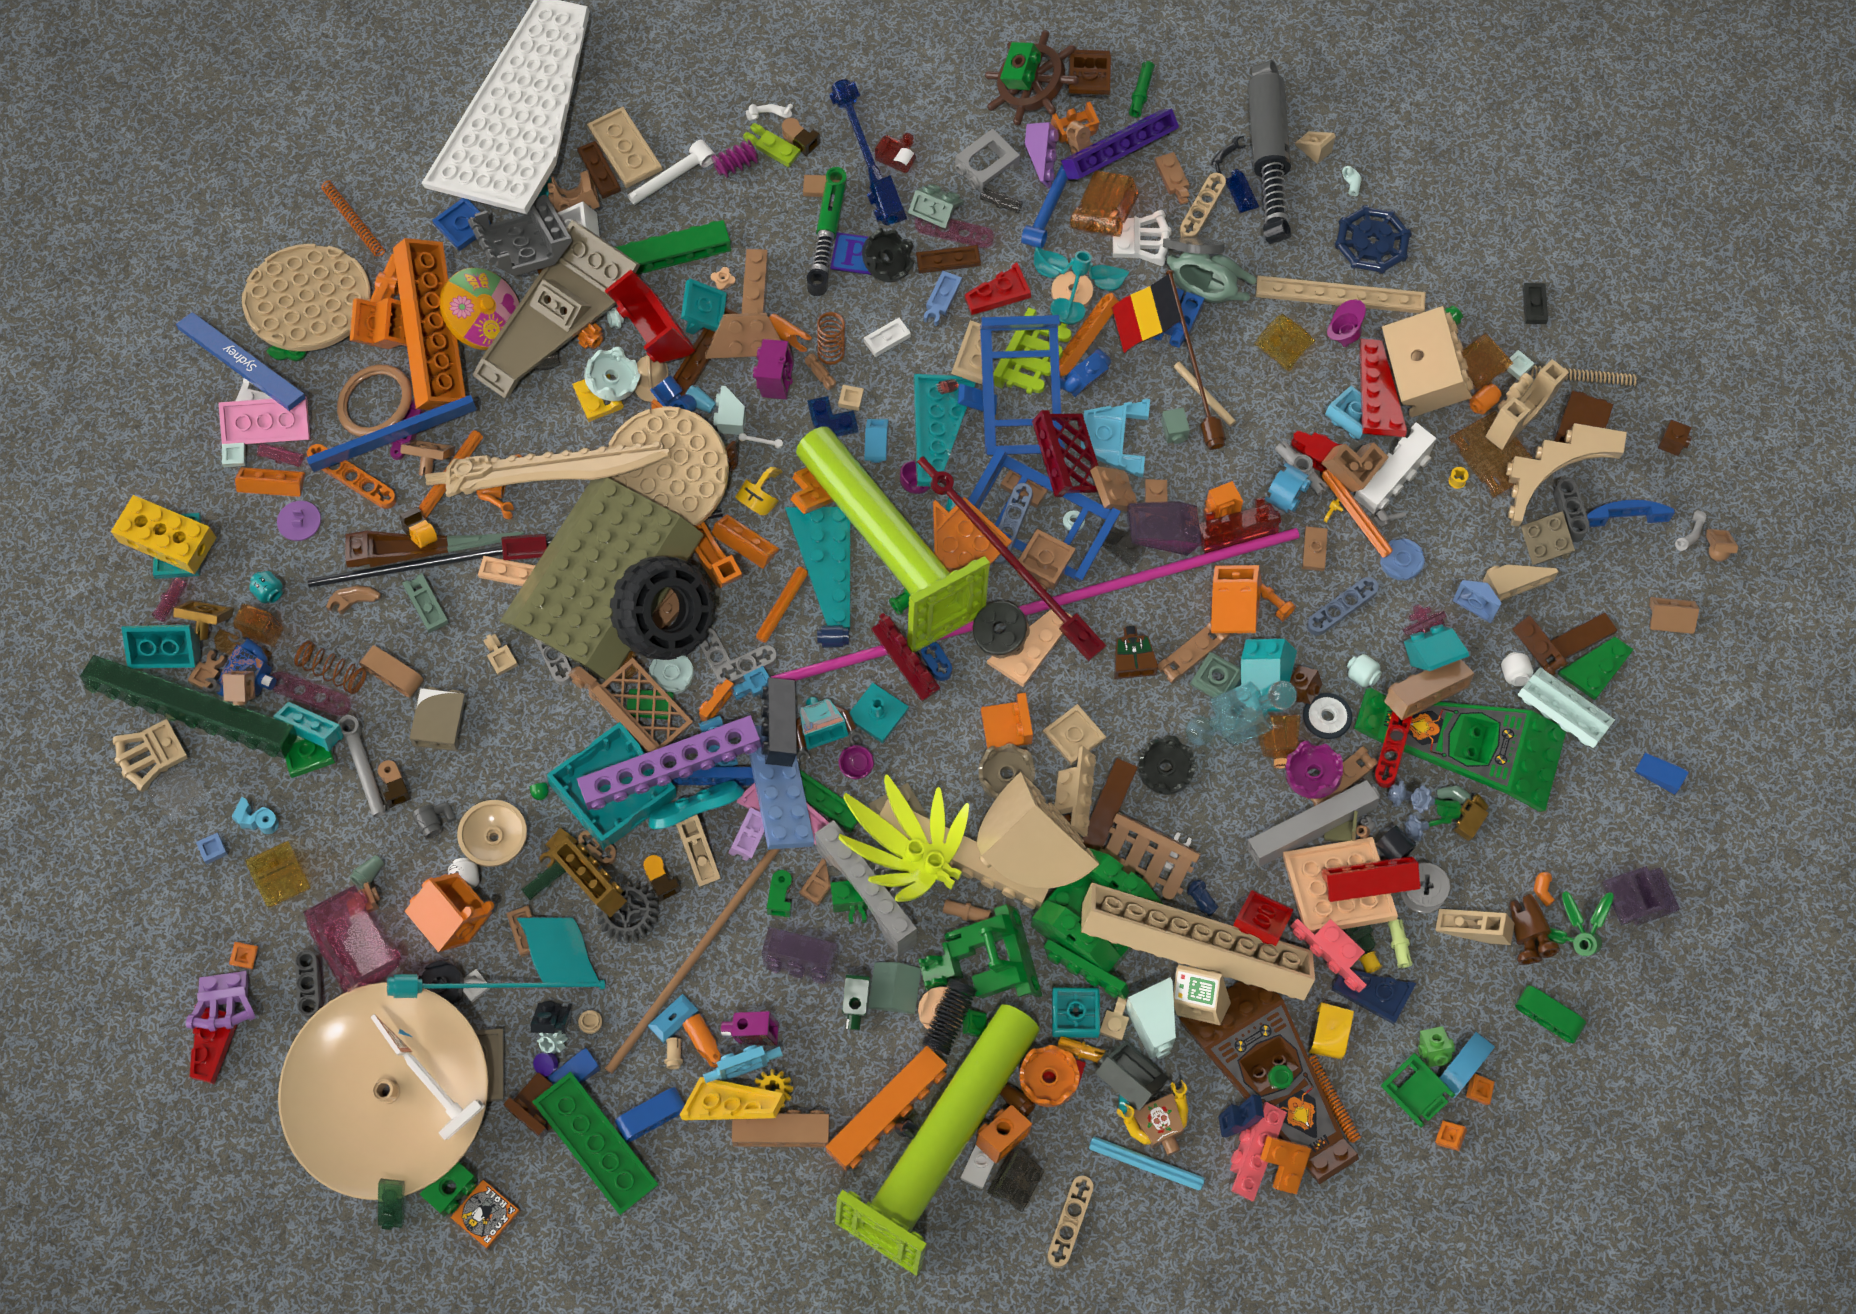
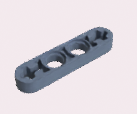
M1019 483L1014 487L998 527L1001 531L1006 528L1013 530V536L1010 538L1012 543L1008 547L1010 552H1012L1033 499L1032 488L1026 483ZM1023 489H1026L1029 495L1024 496L1021 501L1025 506L1013 503L1014 501L1019 502L1020 495L1018 491L1022 492ZM1013 508L1021 510V516L1018 519L1009 517V512ZM1003 556L994 561L995 564L1007 562Z
M1371 577L1361 579L1314 613L1308 620V631L1315 636H1320L1374 598L1379 588L1378 582ZM1365 585L1367 587L1371 585L1372 590H1366L1361 596L1360 592L1363 591ZM1347 596H1354L1357 599V603L1349 605L1345 598ZM1337 608L1340 611V616L1332 617L1328 610ZM1325 617L1326 620L1323 621L1321 628L1318 626L1313 627L1314 621L1319 623Z

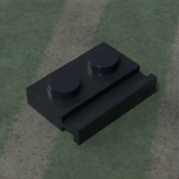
M553 1001L538 1003L530 1024L531 1033L554 1034L558 1030L565 1034L572 1015V1004H568V1007H562V1003H554Z

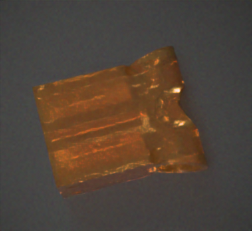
M1094 171L1081 199V205L1072 213L1070 219L1072 229L1120 237L1123 223H1125L1139 196L1132 176Z

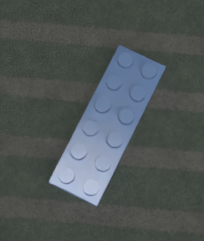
M755 726L762 747V742L765 741V738L761 736V726ZM759 747L756 752L749 754L768 850L813 847L814 837L797 756L792 767L765 764V755L761 754V747Z

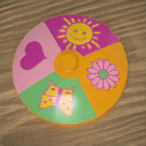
M467 268L455 273L445 283L440 294L441 315L450 332L462 343L478 350H487L519 304L516 294L505 280L497 274L481 268Z

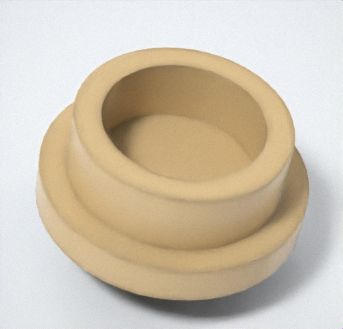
M587 1010L580 1015L578 1024L584 1033L593 1034L601 1028L602 1018L598 1012Z

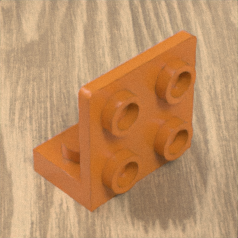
M1026 693L1017 694L1016 702L981 707L987 749L991 746L1001 747L1010 743L1015 746L1032 744L1033 731Z

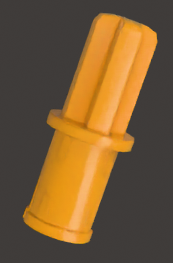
M1060 1037L1057 1047L1078 1056L1077 1059L1079 1060L1084 1058L1098 1063L1105 1053L1104 1049L1087 1045L1085 1041L1081 1043L1066 1037Z

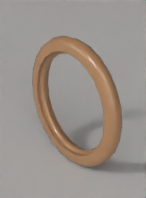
M378 364L358 371L345 383L339 394L337 414L340 423L349 433L361 437L402 421L412 401L410 381L404 372L390 365ZM379 374L388 375L397 380L402 390V398L398 409L391 418L380 425L369 428L358 426L352 422L347 412V404L350 395L358 384L371 376Z

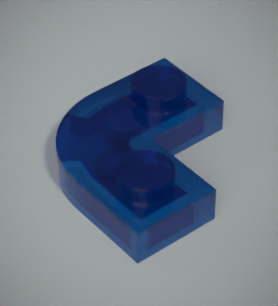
M828 396L807 400L811 421L815 429L828 427L837 437L858 433L854 410L832 414Z

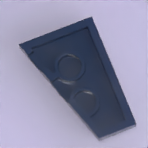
M1352 970L1366 984L1358 992L1351 990L1345 984V979L1339 974L1331 989L1332 991L1393 1025L1396 1023L1416 985L1414 982H1403L1395 980V978H1383L1373 976L1370 973Z

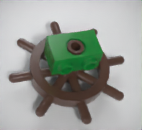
M1047 30L1042 31L1038 44L1008 42L1009 52L1000 71H987L985 73L987 79L997 80L1000 96L987 105L988 110L993 111L1006 102L1017 110L1013 123L1017 126L1021 124L1025 111H1033L1045 106L1048 113L1054 115L1056 108L1051 101L1058 95L1063 84H1077L1079 82L1077 76L1065 75V66L1062 61L1075 52V45L1071 44L1057 54L1053 48L1046 45L1049 38ZM1042 57L1050 59L1040 66ZM1054 67L1053 75L1044 74ZM1042 83H1049L1045 89L1041 86ZM1023 90L1021 98L1014 97L1015 94ZM1035 90L1037 95L1030 97L1031 91Z

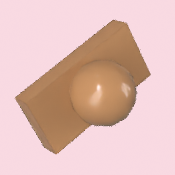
M1707 529L1706 538L1710 543V558L1717 562H1722L1728 559L1731 553H1737L1738 545L1729 531Z

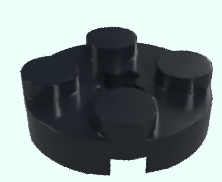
M446 961L430 963L424 968L426 970L422 976L419 975L418 979H422V984H439L441 979L445 984L464 983L460 970ZM426 988L446 999L452 1005L459 1002L462 998L463 988H443L441 990L438 988Z

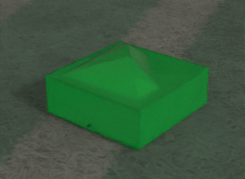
M967 1009L968 1012L963 1011L967 1015L963 1016L965 1018L963 1020V1034L980 1037L986 1028L987 1013Z

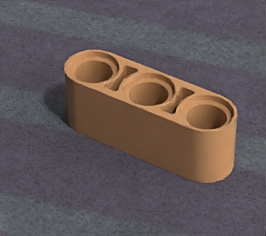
M374 645L359 662V665L367 672L408 698H411L424 682L423 677L416 671Z

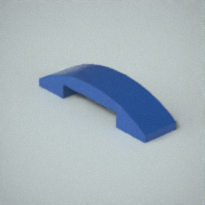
M1622 500L1598 507L1587 514L1589 527L1605 526L1608 519L1613 517L1646 515L1647 523L1669 522L1675 512L1673 508L1653 501Z

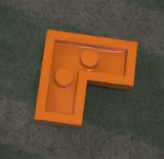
M807 468L794 473L792 479L803 490L794 493L790 500L804 515L834 502Z
M1267 1136L1260 1159L1279 1165L1273 1188L1297 1195L1311 1152L1310 1147Z

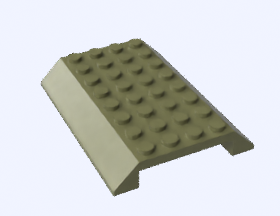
M608 477L591 480L501 618L500 623L518 633L522 631L587 667L592 674L606 681L620 669L631 652V649L618 638V632L611 622L613 611L610 608V599L614 597V586L617 580L624 576V571L629 566L635 565L640 560L648 557H675L688 562L704 534L681 516ZM669 587L661 589L653 598L651 603L652 617L669 592Z

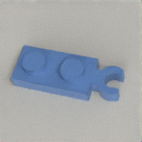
M942 271L926 304V309L929 310L924 314V322H927L928 318L934 317V326H937L940 323V314L946 316L962 283V277Z

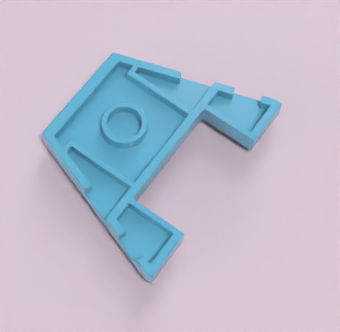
M1143 399L1142 402L1137 403L1127 402L1122 406H1106L1084 411V420L1097 460L1143 478L1145 456L1123 454L1126 418L1148 420L1150 399ZM1081 441V448L1084 449V442Z

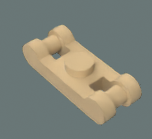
M1523 373L1519 378V382L1514 383L1506 393L1507 399L1502 400L1498 404V409L1501 410L1513 397L1520 401L1534 381L1532 376L1528 373Z

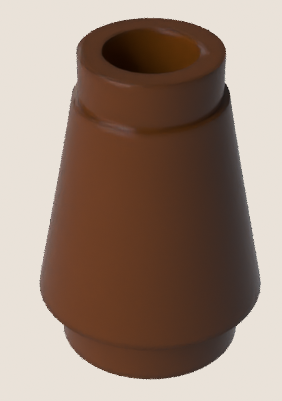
M1010 1084L1002 1089L1000 1096L1003 1097L1008 1106L1013 1105L1025 1117L1032 1113L1035 1103L1028 1099L1024 1093Z

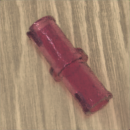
M260 443L257 449V456L275 460L278 464L283 462L301 467L304 458L303 454L288 451L285 447L281 446L277 448Z
M173 578L167 591L160 596L161 600L151 614L152 617L161 622L165 621L171 608L177 605V599L182 590L186 587V583H183L184 581L179 578Z

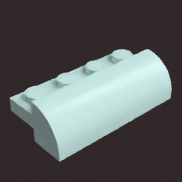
M1541 667L1518 693V696L1526 704L1534 706L1541 711L1543 716L1554 720L1564 731L1571 732L1578 737L1581 743L1592 748L1598 744L1615 721L1611 716Z

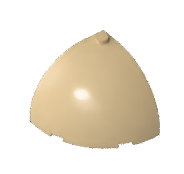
M1021 772L1015 776L996 798L985 815L978 832L977 845L981 854L980 860L988 868L992 866L1007 879L1023 886L1032 888L1065 886L1089 874L1099 863L1089 848L1085 850L1084 840L1071 828V824L1052 803H1045L1046 799L1041 794V791Z

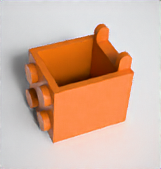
M458 873L427 879L422 884L423 888L411 898L409 901L410 905L405 910V913L438 952L467 945L492 914L491 911L494 908V903L492 901L484 903Z

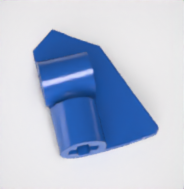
M671 375L650 389L662 406L680 407L691 412L696 409L695 398L689 394L681 396L679 393L683 390Z

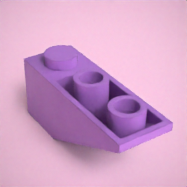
M1050 122L1027 124L1026 148L1040 181L1047 188H1051L1055 176L1053 167L1054 161L1057 158L1055 148L1059 138L1058 131Z

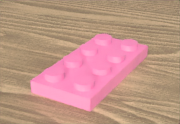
M305 396L306 399L290 411L273 399L218 402L222 444L244 443L247 445L310 440L307 397Z

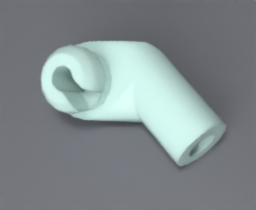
M1346 166L1342 169L1344 179L1350 184L1348 193L1352 196H1358L1362 180L1361 176L1351 166Z

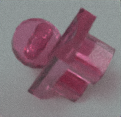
M1418 604L1413 607L1414 614L1409 615L1411 621L1417 619L1418 622L1402 630L1405 635L1410 634V636L1418 632L1426 633L1424 628L1427 626L1430 628L1441 624L1445 626L1443 618L1447 616L1442 611L1427 617V614L1431 613L1430 607L1428 606L1423 609Z

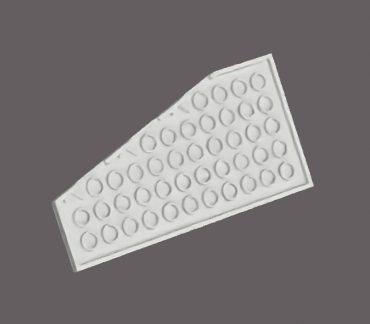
M561 0L533 1L422 181L424 188L524 214L529 212L557 163L590 13L587 6Z

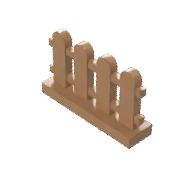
M1120 812L1117 813L1113 822L1117 823L1116 828H1110L1109 832L1112 833L1106 849L1101 848L1100 852L1109 854L1121 863L1126 873L1130 874L1132 871L1134 874L1137 872L1143 875L1142 880L1150 888H1153L1156 882L1163 885L1162 895L1164 898L1173 899L1177 893L1182 894L1184 889L1180 886L1187 872L1192 873L1194 867L1190 865L1192 861L1197 863L1202 853ZM1130 830L1138 834L1137 838L1128 835ZM1125 840L1133 844L1126 860L1118 856ZM1151 841L1159 844L1157 849L1149 845ZM1146 851L1154 854L1147 870L1139 867ZM1172 851L1179 854L1178 859L1170 856ZM1168 861L1175 866L1168 880H1165L1159 876Z

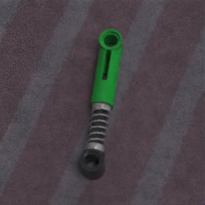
M832 167L826 173V182L816 230L818 242H816L817 247L815 248L816 252L814 253L812 269L807 275V290L813 296L824 295L828 289L827 266L829 265L828 261L831 255L829 251L832 250L830 246L833 243L831 241L837 236L846 190V172L840 167ZM832 194L835 195V196H834L833 207L830 206V205H831V200H832ZM814 281H821L822 283H821V284H814L813 282H814Z

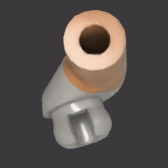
M1366 816L1365 819H1361L1360 826L1356 828V834L1362 839L1367 838L1375 829V822H1372L1371 817Z

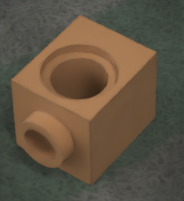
M230 671L223 674L224 701H233V705H245L247 701L254 699V671Z

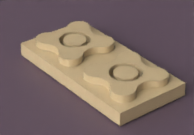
M624 107L587 124L590 133L626 188L663 171L661 164Z

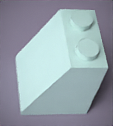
M1168 978L1128 997L1125 1011L1150 1059L1156 1056L1158 1059L1169 1055L1176 1038L1173 981L1171 978Z

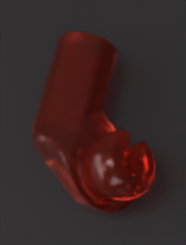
M905 133L901 139L885 135L882 144L900 151L901 148H910L913 145L914 137L910 133Z

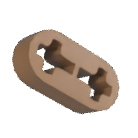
M586 830L579 835L578 843L582 844L589 852L588 855L592 856L598 863L608 866L615 862L617 853L613 845L610 844L605 848V852L610 850L611 858L605 857L602 859V853L599 851L601 847L594 838L592 840L596 845L595 847L591 844L585 846L584 838H591L590 833Z

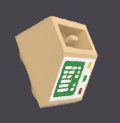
M1178 965L1173 993L1176 1014L1186 1018L1221 1025L1231 1004L1222 974L1215 971L1200 970L1193 966Z

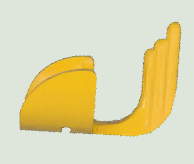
M770 467L762 474L756 484H752L751 480L746 478L735 498L757 514L767 515L779 500L762 491L761 487L768 478H776L783 471L776 467ZM746 488L755 493L757 496L761 497L763 501L759 500L755 496H753L751 500H749L752 494H750L746 490Z

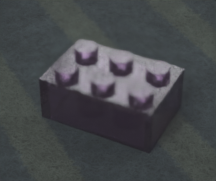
M772 927L768 928L761 952L763 964L767 967V970L779 973L780 970L787 971L789 975L796 978H803V976L811 977L812 981L820 984H825L826 981L832 982L839 957L837 943Z

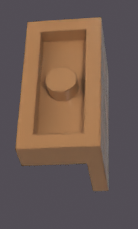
M1650 598L1649 606L1652 610L1649 627L1651 630L1695 633L1699 608L1695 601Z

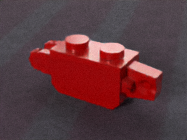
M1298 430L1293 434L1291 441L1292 448L1309 456L1313 462L1312 467L1322 473L1327 470L1322 461L1334 447L1342 445L1331 441L1326 435L1314 432L1311 436Z

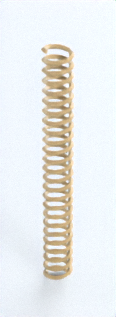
M1535 365V366L1533 367V369H1532L1531 376L1533 377V373H1534V369H1535V368H1536V374H1535V377H1536V376L1538 375V370H1539V368H1540V370H1541L1543 367H1541V366H1538V367H1537V366ZM1570 368L1567 370L1568 372L1570 370V381L1572 380L1573 371L1574 381H1576L1577 372L1579 373L1578 381H1580L1581 373L1583 372V382L1587 372V383L1589 382L1590 373L1591 383L1593 382L1594 374H1596L1595 383L1598 382V375L1600 373V384L1604 374V384L1606 383L1607 375L1609 376L1608 384H1610L1611 376L1613 375L1612 384L1614 385L1617 374V385L1621 375V385H1623L1625 376V385L1627 386L1628 377L1630 376L1629 385L1631 386L1634 376L1633 385L1634 387L1636 386L1637 378L1635 374L1631 376L1630 373L1627 375L1626 373L1618 374L1617 372L1615 374L1613 372L1605 373L1604 371L1601 373V371L1597 372L1596 370L1594 372L1592 370H1585L1584 372L1583 369L1581 371L1579 369L1571 370Z

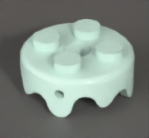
M614 347L608 351L598 350L588 360L584 378L589 390L597 397L607 401H620L626 399L635 391L640 374L638 373L636 361L626 358L621 347ZM606 374L614 375L616 380H609Z

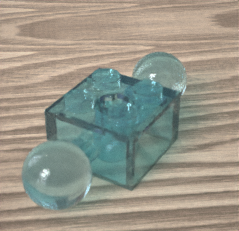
M1252 681L1210 699L1216 717L1210 720L1204 717L1192 719L1187 724L1186 736L1192 744L1203 746L1212 741L1215 732L1221 730L1223 738L1232 747L1274 729L1267 709L1275 707L1284 710L1292 707L1297 699L1296 688L1288 681H1277L1270 686L1268 694L1262 696L1260 690Z

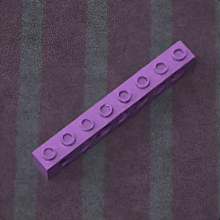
M750 715L577 778L588 810H599L609 802H620L627 799L628 795L634 793L642 794L647 792L650 787L667 785L672 779L689 777L694 771L699 769L708 770L718 762L732 761L737 755L754 753L761 747V742ZM734 737L741 739L738 744L729 743ZM712 745H717L720 747L719 750L716 752L708 751L709 747ZM691 753L698 755L695 760H688L686 757ZM669 761L676 762L673 768L665 767V764ZM647 769L654 770V773L651 776L643 775L644 771ZM625 777L633 778L629 784L621 783ZM603 785L611 786L607 792L599 791Z

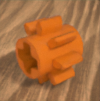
M596 323L593 325L588 324V327L582 329L577 334L579 336L577 338L579 340L578 343L584 349L588 347L592 349L597 348L603 341L602 328Z

